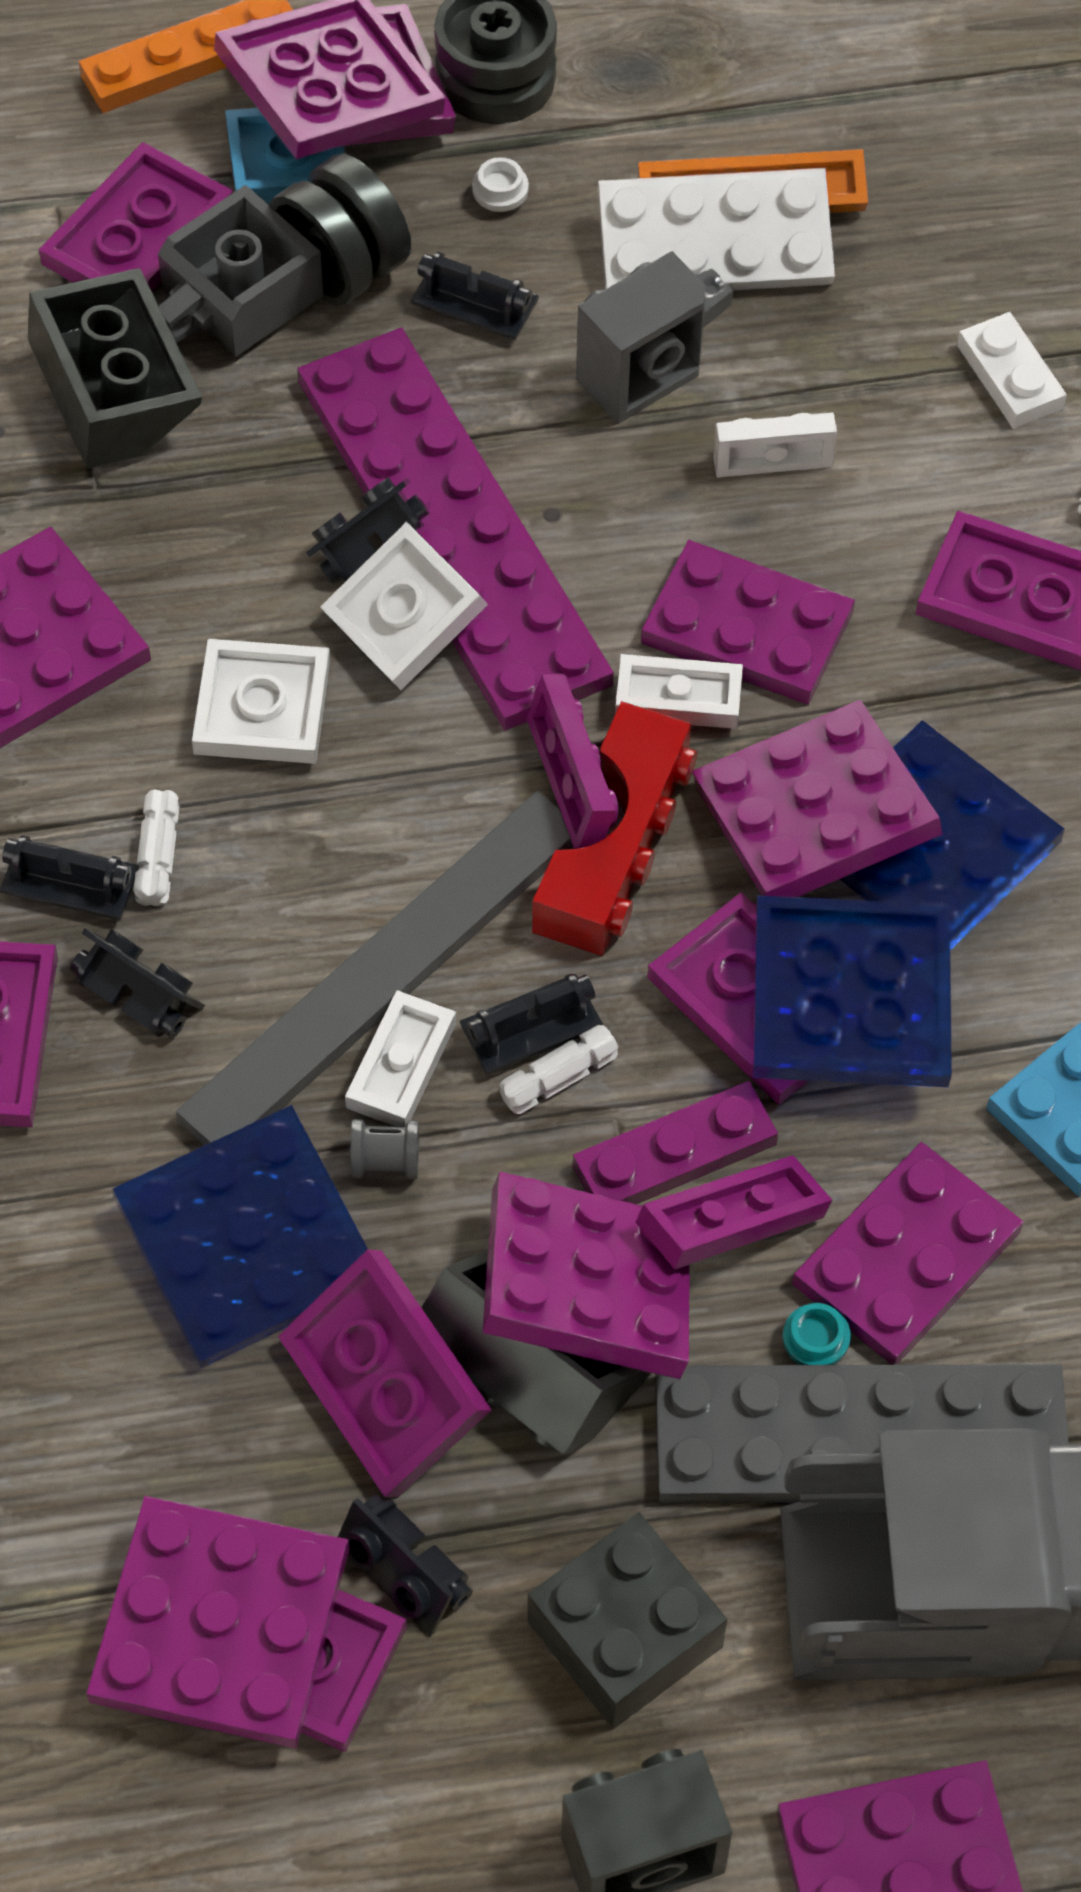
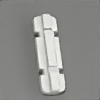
M151 790L146 794L144 800L143 814H145V819L141 824L137 865H139L140 869L135 873L133 889L136 902L143 906L153 905L159 907L166 904L169 900L171 883L169 882V876L172 874L177 833L175 825L178 823L180 807L177 794L170 790Z
M596 1025L579 1035L581 1042L578 1044L571 1040L529 1064L530 1071L526 1074L524 1071L519 1070L503 1079L500 1083V1094L507 1107L514 1114H522L539 1104L537 1097L540 1095L547 1099L589 1075L588 1068L593 1065L594 1068L599 1069L616 1059L618 1056V1045L610 1031L604 1025Z

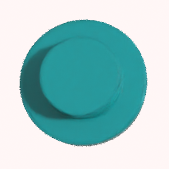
M823 1303L807 1304L793 1311L787 1318L783 1329V1345L789 1357L799 1365H836L844 1358L849 1348V1325L846 1319L833 1307Z

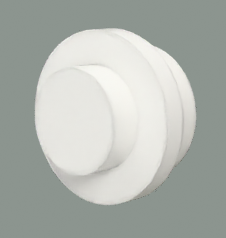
M493 158L481 165L473 178L472 192L475 200L482 207L491 211L504 212L519 207L528 196L529 183L527 176L515 161L508 158Z

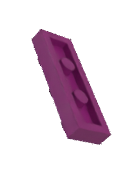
M542 674L526 719L574 849L583 848L606 838L609 828L615 825L618 816L617 797L614 791L607 787L600 768L599 750L595 744L590 742L583 723L582 705L578 699H574L565 674Z
M747 1081L573 1154L572 1166L587 1193L599 1194L608 1198L639 1204L776 1146L778 1132L751 1083Z
M794 1155L645 1203L635 1223L671 1266L677 1269L823 1219L832 1199Z

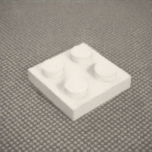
M405 522L320 607L383 673L402 690L488 604Z
M208 639L192 737L193 754L316 764L330 667L329 648Z

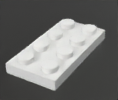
M825 168L598 181L597 191L605 289L629 276L639 265L645 262H653L670 251H673L695 275L712 268L733 290L833 284L835 272Z

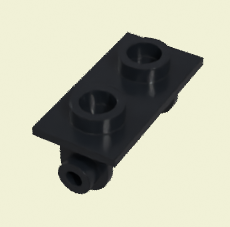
M437 251L433 256L425 253L419 262L417 273L424 278L414 293L411 304L516 340L538 302L539 295L533 294L532 290L524 288V282L516 279L512 281L483 270L480 275L473 273L471 266L446 258L444 253Z
M387 477L360 497L366 508L347 521L339 512L311 533L318 543L306 553L311 557L319 550L323 552L327 560L321 563L320 567L333 584L341 578L347 581L377 551L367 538L375 531L385 543L405 522L414 530L424 526L422 519L430 514L428 508L417 494L407 500L401 491L411 483L408 477L396 486Z
M21 835L18 840L9 838L5 843L2 861L9 864L0 887V893L121 921L134 885L135 873L140 867L137 864L121 861V858L117 856H112L111 858L33 841L29 836Z
M86 928L83 930L82 934L94 941L95 944L90 952L85 949L81 950L73 959L70 970L77 974L76 982L87 987L115 1006L128 987L133 989L134 992L121 1011L151 1030V1033L157 1037L166 1034L170 1038H174L179 1034L186 1022V1017L181 1012L187 1003L200 1010H203L205 1004L188 994L193 985L191 980L162 962L156 971L152 970L138 960L144 949L113 929L110 930L106 938Z
M576 973L565 975L563 979L487 1010L482 1009L477 1011L475 1015L460 1020V1025L486 1075L579 1038V1035L596 1025H603L590 1001L596 996L589 977L586 974L577 977Z
M374 1495L363 1503L359 1498L353 1500L337 1536L348 1539L349 1552L347 1557L357 1568L364 1570L392 1598L395 1606L402 1614L411 1618L431 1637L435 1634L447 1607L449 1606L455 1611L463 1606L471 1597L473 1590L466 1584L468 1575L463 1570H460L435 1544L416 1556L411 1550L422 1543L425 1534L397 1507V1504L392 1499L383 1501L378 1495Z

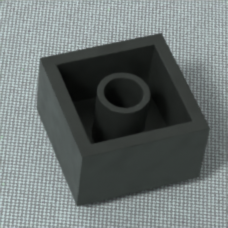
M640 1512L528 1593V1624L613 1730L724 1646L728 1619Z
M681 1749L666 1750L644 1760L641 1763L642 1770L618 1778H614L612 1772L593 1774L576 1782L571 1787L572 1793L563 1795L561 1840L579 1892H671L725 1874L733 1832L703 1750L683 1755Z

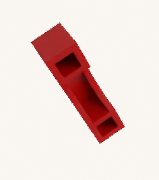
M621 701L599 753L601 760L600 768L607 787L614 791L625 816L610 835L593 845L578 849L554 851L532 901V933L600 956L604 955L612 935L623 936L633 909V901L628 900L634 883L644 886L655 857V850L649 848L656 833L665 836L668 832L676 809V800L671 799L677 784L687 786L696 764L698 752L689 748L691 723Z

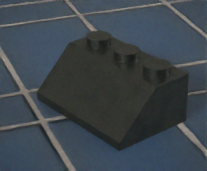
M140 268L29 292L27 340L86 469L143 456L201 405L202 396Z
M488 1249L445 1267L421 1308L473 1384L477 1386L476 1388L484 1400L493 1406L506 1409L528 1427L530 1435L541 1445L558 1450L565 1455L594 1439L652 1374L651 1372L482 1333Z

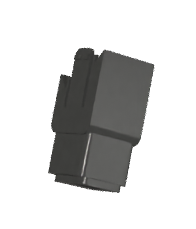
M1036 1429L897 1430L879 1432L880 1454H826V1450H812L810 1455L799 1456L789 1462L784 1476L785 1490L789 1493L799 1494V1502L781 1507L780 1515L794 1679L798 1681L1017 1676L1040 1669L1045 1661L1081 1660V1444L1051 1445L1050 1435Z

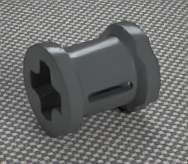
M363 1119L352 1120L351 1178H362L364 1172H404L408 1179H418L419 1121H408L406 1127L366 1126Z

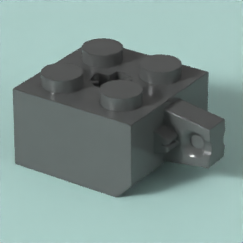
M244 185L168 236L158 252L162 290L170 296L159 305V308L176 343L200 329L203 331L207 330L236 357L323 297L321 251L247 185Z
M673 251L653 262H645L639 265L626 278L607 289H599L591 293L583 303L578 305L576 380L617 424L623 422L699 376L703 328L732 305L733 289L712 268L695 275Z

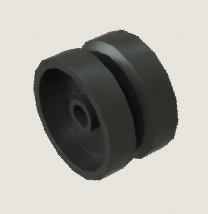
M445 0L439 6L434 24V41L437 52L435 70L453 111L474 122L496 125L521 121L540 111L553 95L556 81L557 58L555 49L557 44V21L552 5L547 0Z
M339 154L332 156L313 169L307 181L293 183L273 197L269 204L273 210L321 251L323 297L320 299L335 306L346 305L368 289L373 278L387 276L405 263L412 252L411 235L404 214L392 193L372 170L360 160L349 155Z

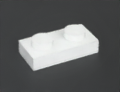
M1010 312L959 331L958 348L1013 429L1064 409L1067 394Z
M798 413L788 417L765 419L740 418L731 422L716 423L713 456L716 478L833 467L837 436L834 413Z
M621 654L615 714L621 701L691 723V725L737 729L743 664Z
M396 990L345 1095L346 1108L396 1127H406L455 1028L456 1011Z

